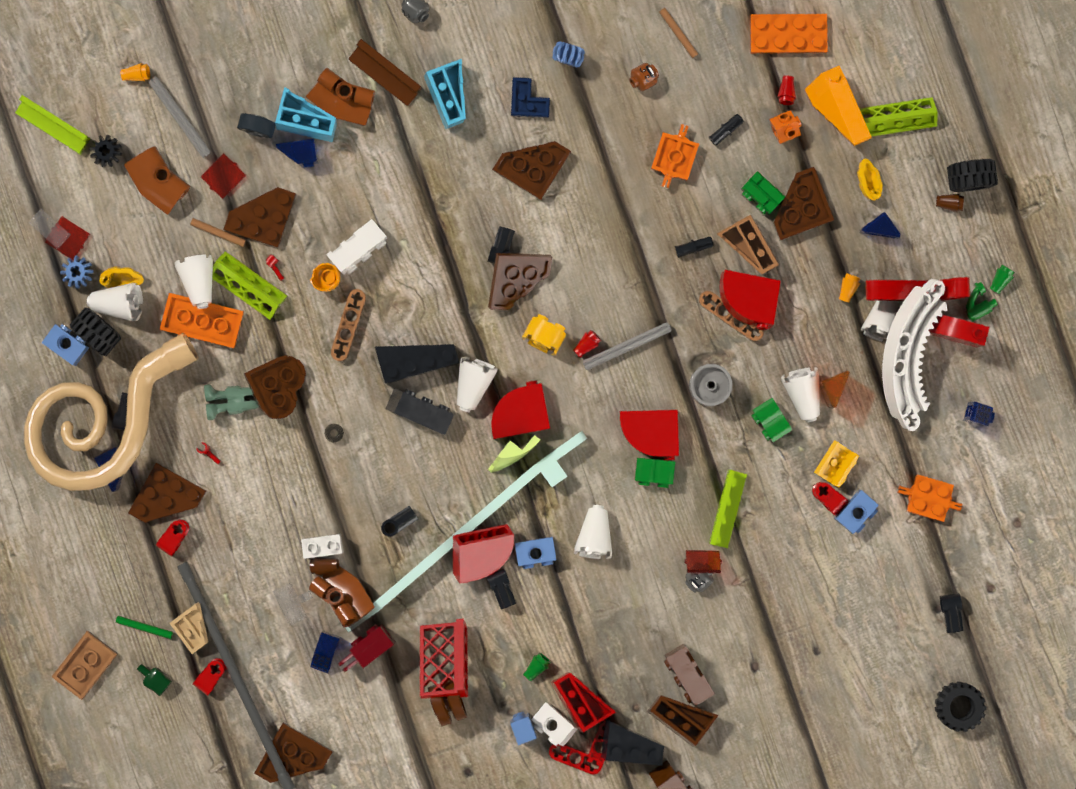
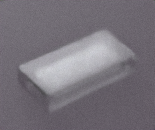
M40 209L28 222L56 248H59L71 235L43 209Z

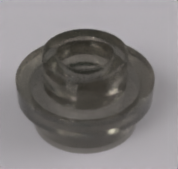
M330 424L326 427L324 434L329 442L336 443L343 438L344 431L340 425ZM333 429L338 432L335 437H332L330 434Z

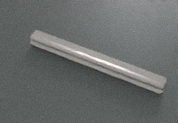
M157 77L150 79V86L201 157L208 156L211 151Z
M664 323L584 360L583 365L586 370H589L671 332V327L669 323Z

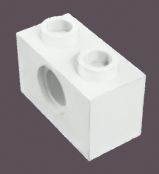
M341 534L301 540L304 559L344 553Z
M547 702L531 719L535 723L533 727L540 733L545 732L548 734V740L555 746L558 744L564 746L578 730L574 724ZM552 721L557 722V728L554 731H551L549 727Z

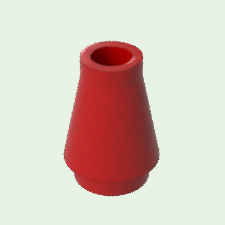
M786 75L782 77V83L777 96L779 104H794L796 94L793 76Z
M590 330L585 332L573 351L581 358L598 347L602 340L594 331Z

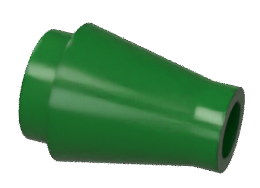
M1001 265L1000 268H997L990 289L1000 294L1014 278L1015 272Z
M542 653L534 655L523 675L532 682L534 678L549 668L550 660Z

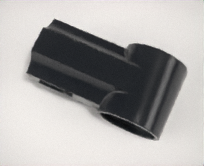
M499 226L494 246L492 245L488 262L495 264L496 253L511 252L510 247L515 233L514 230Z
M122 392L118 411L115 413L112 422L113 429L125 430L128 393Z
M407 506L384 521L381 531L385 536L392 537L417 521L418 518L412 508ZM387 523L395 525V531L391 534L386 533L384 530V526Z
M504 568L487 577L500 609L516 604Z
M960 594L940 596V606L942 613H944L946 633L964 631Z

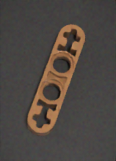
M360 289L350 292L331 349V355L337 361L347 359L366 302V295ZM357 293H360V297H362V301H358L356 305L360 307L359 311L349 307V304L354 305L355 300L352 296L357 295ZM355 311L357 314L356 320L348 321L346 319L347 312ZM343 329H348L351 332V337L347 340H343L340 336ZM338 340L343 343H349L348 347L343 346L342 351L345 352V355H341L340 358H337L335 350H339L341 344H337Z
M705 291L700 295L699 303L704 309L747 339L758 341L763 337L764 330H758L759 337H751V331L748 329L746 333L742 331L747 324L744 323L742 327H737L734 325V317L730 313L726 316L719 315L718 308L724 305L719 296L711 291ZM711 295V301L714 303L717 300L720 301L714 311L711 309L713 307L712 304H704L703 296ZM752 325L749 326L751 329H755V328H756V326H752Z

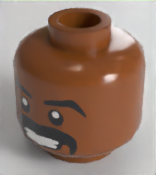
M643 63L631 70L629 81L633 88L645 91L657 84L659 73L654 65Z

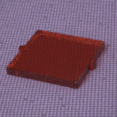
M223 153L201 178L210 186V190H214L224 199L243 180L246 174L237 167L236 162L233 163Z
M61 216L56 226L51 228L52 232L45 243L74 261V257L77 256L81 249H84L83 245L90 236V233Z
M686 550L684 563L687 567V573H721L722 560L720 559L719 551Z

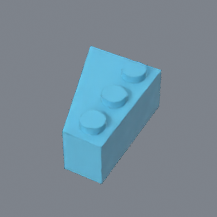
M462 59L427 71L424 75L445 129L459 125L466 119Z
M284 87L275 121L276 129L333 142L337 126L336 118Z

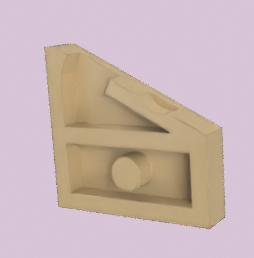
M199 602L170 622V625L191 654L208 643Z

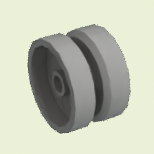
M706 364L699 367L692 374L689 380V391L697 403L704 406H716L723 403L730 396L732 379L724 367L717 364ZM712 381V384H715L714 388H708V382Z

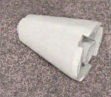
M206 255L184 258L185 262L180 263V260L175 261V268L192 306H197V309L209 307L208 304L212 303V255H209L208 258Z
M136 283L95 291L87 298V306L97 313L129 321L139 320L142 314V310H139V304H143V296L140 286L136 285Z
M876 301L861 327V331H864L863 334L881 342L883 338L887 339L892 322L901 307V301Z
M461 357L457 392V405L460 406V410L465 412L475 410L497 373L498 369L494 368V365L478 359L471 362L469 361L470 357Z
M810 367L789 372V376L786 378L785 375L781 377V381L801 420L806 422H813L820 415L819 370L817 367H814L815 371H811Z
M593 505L592 508L588 509L574 548V554L580 552L579 556L600 559L601 555H606V559L612 558L608 511L604 509V506Z

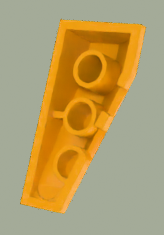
M840 66L821 73L805 88L812 106L819 110L825 116V119L831 122L853 146L872 138Z

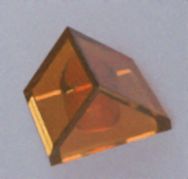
M849 371L841 372L819 382V388L828 408L834 409L837 407L849 377Z

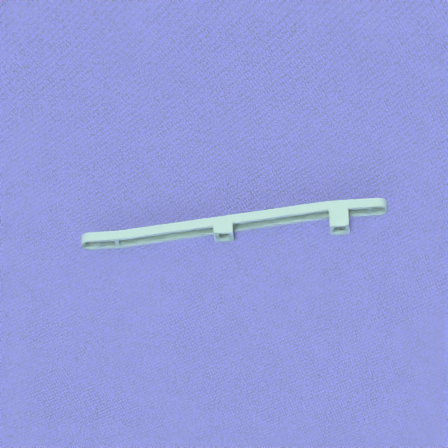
M583 431L533 465L453 535L473 531L540 472L551 487L565 479L567 475L557 460L587 439ZM453 535L373 603L375 607L372 611L353 625L345 627V629L350 632L377 613L452 549Z

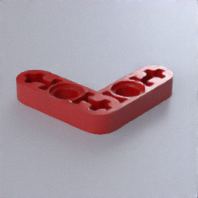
M605 721L599 725L589 753L566 744L564 746L558 744L557 746L561 747L562 752L566 753V749L570 750L567 754V760H563L564 755H554L552 749H556L557 746L551 744L549 747L550 757L589 774L599 773L605 760L601 757V753L595 750V745L598 742H603V739L598 738V736L601 735L603 737L604 735L602 727H605ZM578 753L581 756L580 762L572 763L570 761L571 754ZM584 756L588 757L586 761L590 763L596 760V765L599 767L590 770V766L585 764V767H581L584 762Z

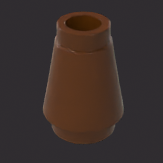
M960 194L937 195L936 207L957 213L958 211H963L964 196H960Z
M315 557L310 560V571L317 576L339 570L340 567L338 559Z

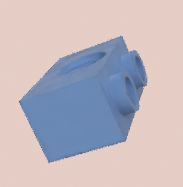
M55 324L42 341V344L71 365L76 366L89 347L85 345L86 342L78 335L74 337L70 334L72 330L67 326ZM66 338H69L71 341V346L68 349H65L62 345Z
M858 490L834 519L851 534L859 533L865 527V520L868 517L871 519L878 512L876 508L879 505L862 490ZM859 507L863 514L860 518L856 519L853 516V511Z
M553 537L515 543L518 566H522L523 569L533 568L535 563H541L542 566L552 565L553 561L556 560ZM533 548L541 550L542 554L537 559L532 558L530 555V551Z
M523 711L514 714L510 724L518 745L536 739L537 734L529 713L524 714Z

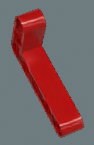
M969 277L939 280L945 285V291L940 297L941 301L970 297ZM929 280L866 281V301H904L915 286L923 287Z

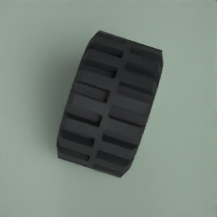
M969 160L954 163L947 167L950 191H975L991 188L998 184L995 160Z
M85 307L70 323L71 329L84 342L103 356H107L121 340L120 334L90 308Z
M952 682L948 686H944L941 692H938V699H935V711L938 714V719L945 726L958 732H967L968 729L973 730L977 724H981L980 720L985 717L984 710H986L984 702L986 701L982 697V693L974 686L963 682ZM963 695L970 700V711L964 717L957 718L951 714L950 704L955 697Z

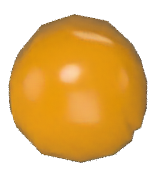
M322 263L313 269L310 282L315 289L322 292H330L339 285V269L330 263Z

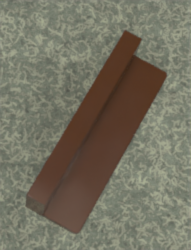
M360 39L356 44V50L349 57V61L402 103L409 106L422 90V87Z

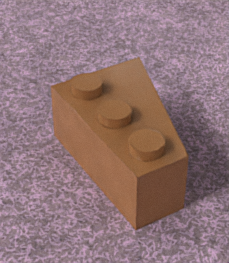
M752 215L717 233L761 274H765L780 265Z

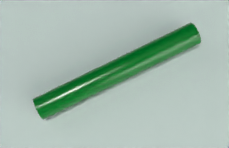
M121 616L116 618V623L161 637L171 639L173 635L172 631Z

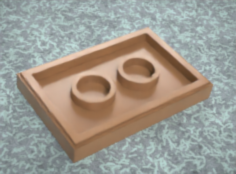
M86 631L52 675V678L83 700L118 654L92 633Z

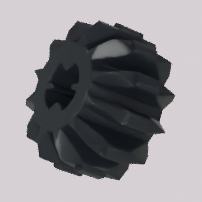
M107 135L105 141L102 136H99V143L96 140L92 141L96 147L89 148V150L95 152L90 157L95 159L94 163L96 165L101 163V167L105 168L107 162L110 167H113V160L119 163L120 160L116 156H122L123 153L117 151L122 148V145L116 144L118 141L116 138L111 140V136ZM105 147L110 150L109 154L106 153V156L102 153L103 149L106 150Z

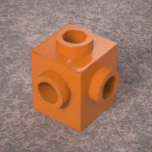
M791 110L769 119L773 134L780 144L801 135L799 129L802 126L798 116L794 117Z

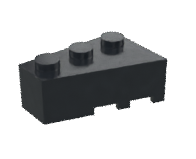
M394 388L385 408L386 410L446 435L454 417V414L449 412V407L439 404V407L432 405L433 400L424 396L422 399L415 397V392L405 389V392Z
M605 719L601 757L604 760L662 765L664 746L660 742Z

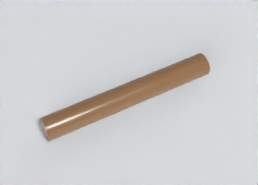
M666 8L662 9L659 13L693 59L698 55V52Z
M195 218L190 223L191 226L241 247H244L246 243L245 239Z

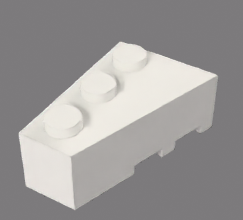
M371 219L354 232L348 240L340 243L336 250L330 251L326 255L343 275L346 273L350 275L357 269L356 265L361 260L362 262L367 261L372 256L371 252L377 248L379 250L387 243L385 241L387 236Z

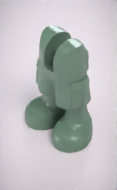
M210 384L204 385L206 402L222 399L228 400L227 403L206 404L208 420H214L217 414L225 411L229 415L259 408L256 401L244 400L245 396H254L250 387L227 386L225 391H218Z

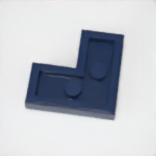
M513 77L511 116L549 118L550 98L531 97L532 78Z

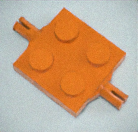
M681 124L678 135L662 133L651 167L652 170L665 175L662 187H665L666 181H668L666 188L669 189L672 178L688 180L699 143L692 142L686 138L689 128L687 125Z
M916 475L911 488L899 485L898 489L900 490L897 491V493L908 496L906 512L936 521L944 522L949 508L958 511L962 509L960 508L962 503L952 501L951 495L954 485L922 475Z

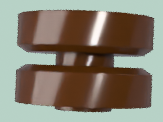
M449 679L443 687L445 690H454V683ZM437 686L428 687V692H432ZM459 695L430 698L433 711L441 727L451 724L450 711H452L457 721L467 718L463 700Z

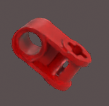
M818 482L812 488L814 497L835 516L849 503L841 493L828 483ZM819 487H822V488L825 487V489H824L825 495H824V494H820V495H819V493H820Z
M180 519L172 522L166 532L160 537L156 546L172 557L189 532L190 526L187 521ZM182 525L181 529L183 532H177L178 528L176 526Z
M221 658L213 659L192 685L208 696L226 670L223 660ZM218 664L220 666L219 670L215 672L213 670L214 666Z

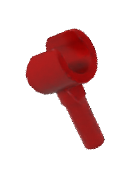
M271 254L266 259V263L281 281L284 277L275 266L279 260Z
M201 442L205 445V450L202 452L196 447L197 452L200 454H206L217 464L221 462L212 454L208 444Z

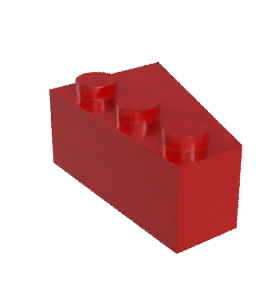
M566 672L550 682L580 732L587 731L616 713L570 672Z

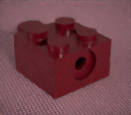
M375 624L366 631L368 634L366 637L360 636L351 643L352 648L349 649L351 653L337 663L341 666L353 656L355 657L354 661L342 669L344 673L357 663L362 668H365L396 643L383 624L379 627Z

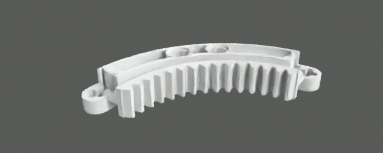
M930 279L923 287L915 286L906 297L892 322L884 349L882 379L886 403L891 416L897 418L901 426L909 431H915L919 427L920 418L917 413L920 410L926 411L930 405L926 401L927 397L923 395L925 390L920 389L923 383L919 382L922 376L918 375L922 372V369H919L918 366L923 364L919 359L924 356L920 352L925 350L923 343L928 342L925 336L931 335L928 330L934 329L932 323L938 322L937 316L942 317L941 311H947L946 302L940 300L945 291V285L942 281Z

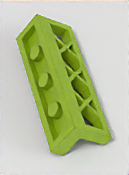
M21 95L19 100L22 102L15 113L81 155L91 138Z
M933 97L859 108L862 116L865 114L873 115V117L864 118L871 137L937 127L938 111ZM930 105L931 108L923 109L921 106ZM909 108L911 111L905 112L902 109ZM890 111L892 112V114L886 115L883 114V112Z
M226 251L213 265L212 279L269 320H271L278 307L287 297L286 294ZM217 268L224 273L225 277H221L217 273H215ZM232 281L239 283L240 288L233 286ZM247 292L253 293L256 299L250 298ZM263 303H267L272 307L271 312L264 308Z
M728 469L709 544L728 549L747 474Z

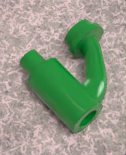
M981 282L974 283L975 288L967 300L966 314L971 322L992 312V308L998 305L995 299L990 301L984 300L975 305L977 296H982L986 292Z

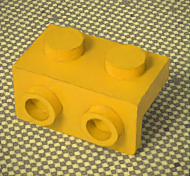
M834 440L814 473L839 488L846 481L850 470L856 465L859 455Z

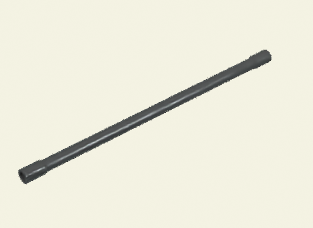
M188 562L177 566L195 603H200L207 629L274 766L283 789H294L295 785L281 761L201 594Z

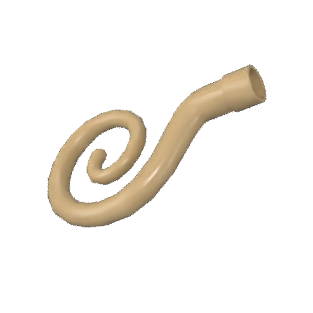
M182 333L165 342L162 347L146 355L136 364L129 378L126 426L120 446L112 458L98 468L74 472L59 467L50 460L45 452L41 430L45 416L54 403L65 397L85 399L94 410L95 421L92 431L86 438L76 439L73 435V423L65 421L61 425V437L64 444L72 451L90 450L99 443L105 434L108 422L107 406L102 396L89 385L80 382H67L48 388L37 397L28 412L24 426V444L27 456L37 474L49 484L70 491L92 490L103 487L124 475L139 456L148 430L150 401L154 383L175 370L179 371L198 360L197 352L187 335Z

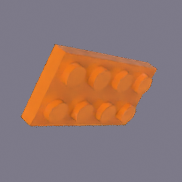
M827 14L750 15V53L828 52Z
M169 293L160 330L178 335L185 333L190 338L235 349L244 311L213 303L208 304L209 307L197 309V306H192L189 297Z

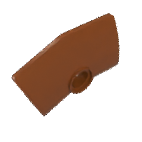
M326 68L320 74L317 80L318 83L306 95V98L336 119L366 126L374 101L375 90L352 85L329 68ZM344 87L350 88V93L347 96L340 94L341 89Z
M156 146L147 149L124 164L140 194L167 215L170 214L178 200H181L191 187L169 170ZM161 171L167 172V177L164 180H159L158 174Z
M341 566L339 570L325 573L322 578L320 576L316 577L309 586L311 592L330 604L343 627L353 625L375 607L360 581ZM336 596H341L337 602H333Z

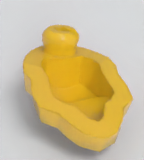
M865 158L859 163L857 171L860 182L859 188L867 199L875 201L881 197L883 185L878 169L874 167L869 159Z
M118 266L106 269L99 279L100 284L107 288L129 283L141 285L144 281L142 274L131 267L121 268Z

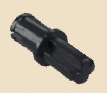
M736 114L725 124H721V127L709 136L710 141L717 146L728 135L731 136V133L743 124L744 120L742 117Z
M709 236L695 241L692 239L689 243L675 246L677 257L680 258L681 256L692 253L697 254L698 251L712 248L714 244Z

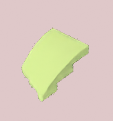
M534 435L523 450L509 441L488 470L492 473L514 464L528 454L538 444L540 439Z

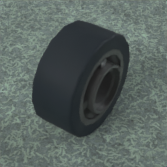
M241 113L237 128L253 136L272 138L276 125L275 122L265 117Z

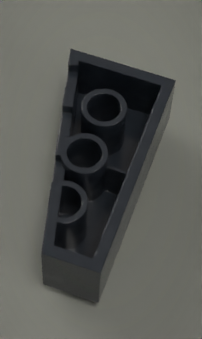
M454 344L375 347L385 384L460 364Z

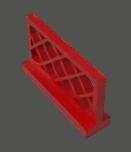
M464 618L456 619V622L420 626L421 699L459 695L460 698L468 697V626ZM454 628L453 635L447 639L443 633L447 629ZM433 630L436 635L429 641L425 638V631ZM441 637L446 642L438 649L433 643ZM450 644L454 651L447 656L442 651ZM431 646L436 652L428 658L425 655V651ZM439 654L446 658L440 666L433 662ZM450 662L454 665V669L447 674L442 669ZM432 664L436 670L428 676L425 673V669ZM439 672L446 676L440 684L433 680ZM449 679L454 683V690H445L443 688ZM430 681L437 686L432 692H425V687Z

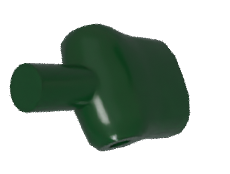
M141 664L137 668L145 676L143 685L154 691L159 697L172 683V680L157 667L149 670Z

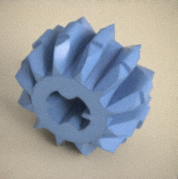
M557 42L552 52V58L555 61L573 67H580L585 57L584 49L565 42Z
M75 256L74 262L71 258H68L69 265L62 264L66 271H60V274L67 275L62 279L63 282L69 281V287H72L75 283L77 289L80 288V282L86 287L87 283L85 280L92 281V278L88 276V274L94 273V270H88L92 264L90 262L86 263V258L84 257L80 260L79 256ZM78 267L81 272L79 276L73 272L74 269L78 270Z

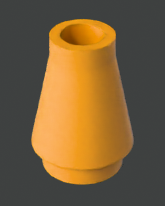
M140 63L126 69H121V79L123 81L145 82L147 79H150V68L148 64Z
M846 273L842 279L839 299L849 303L861 284L859 283L861 278Z

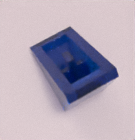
M885 212L860 229V233L893 239H898L901 235Z

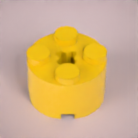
M538 314L537 317H532L522 339H529L528 344L544 353H547L548 350L552 351L551 355L555 356L566 337L564 332L566 328L558 323L554 325L548 322L549 319Z

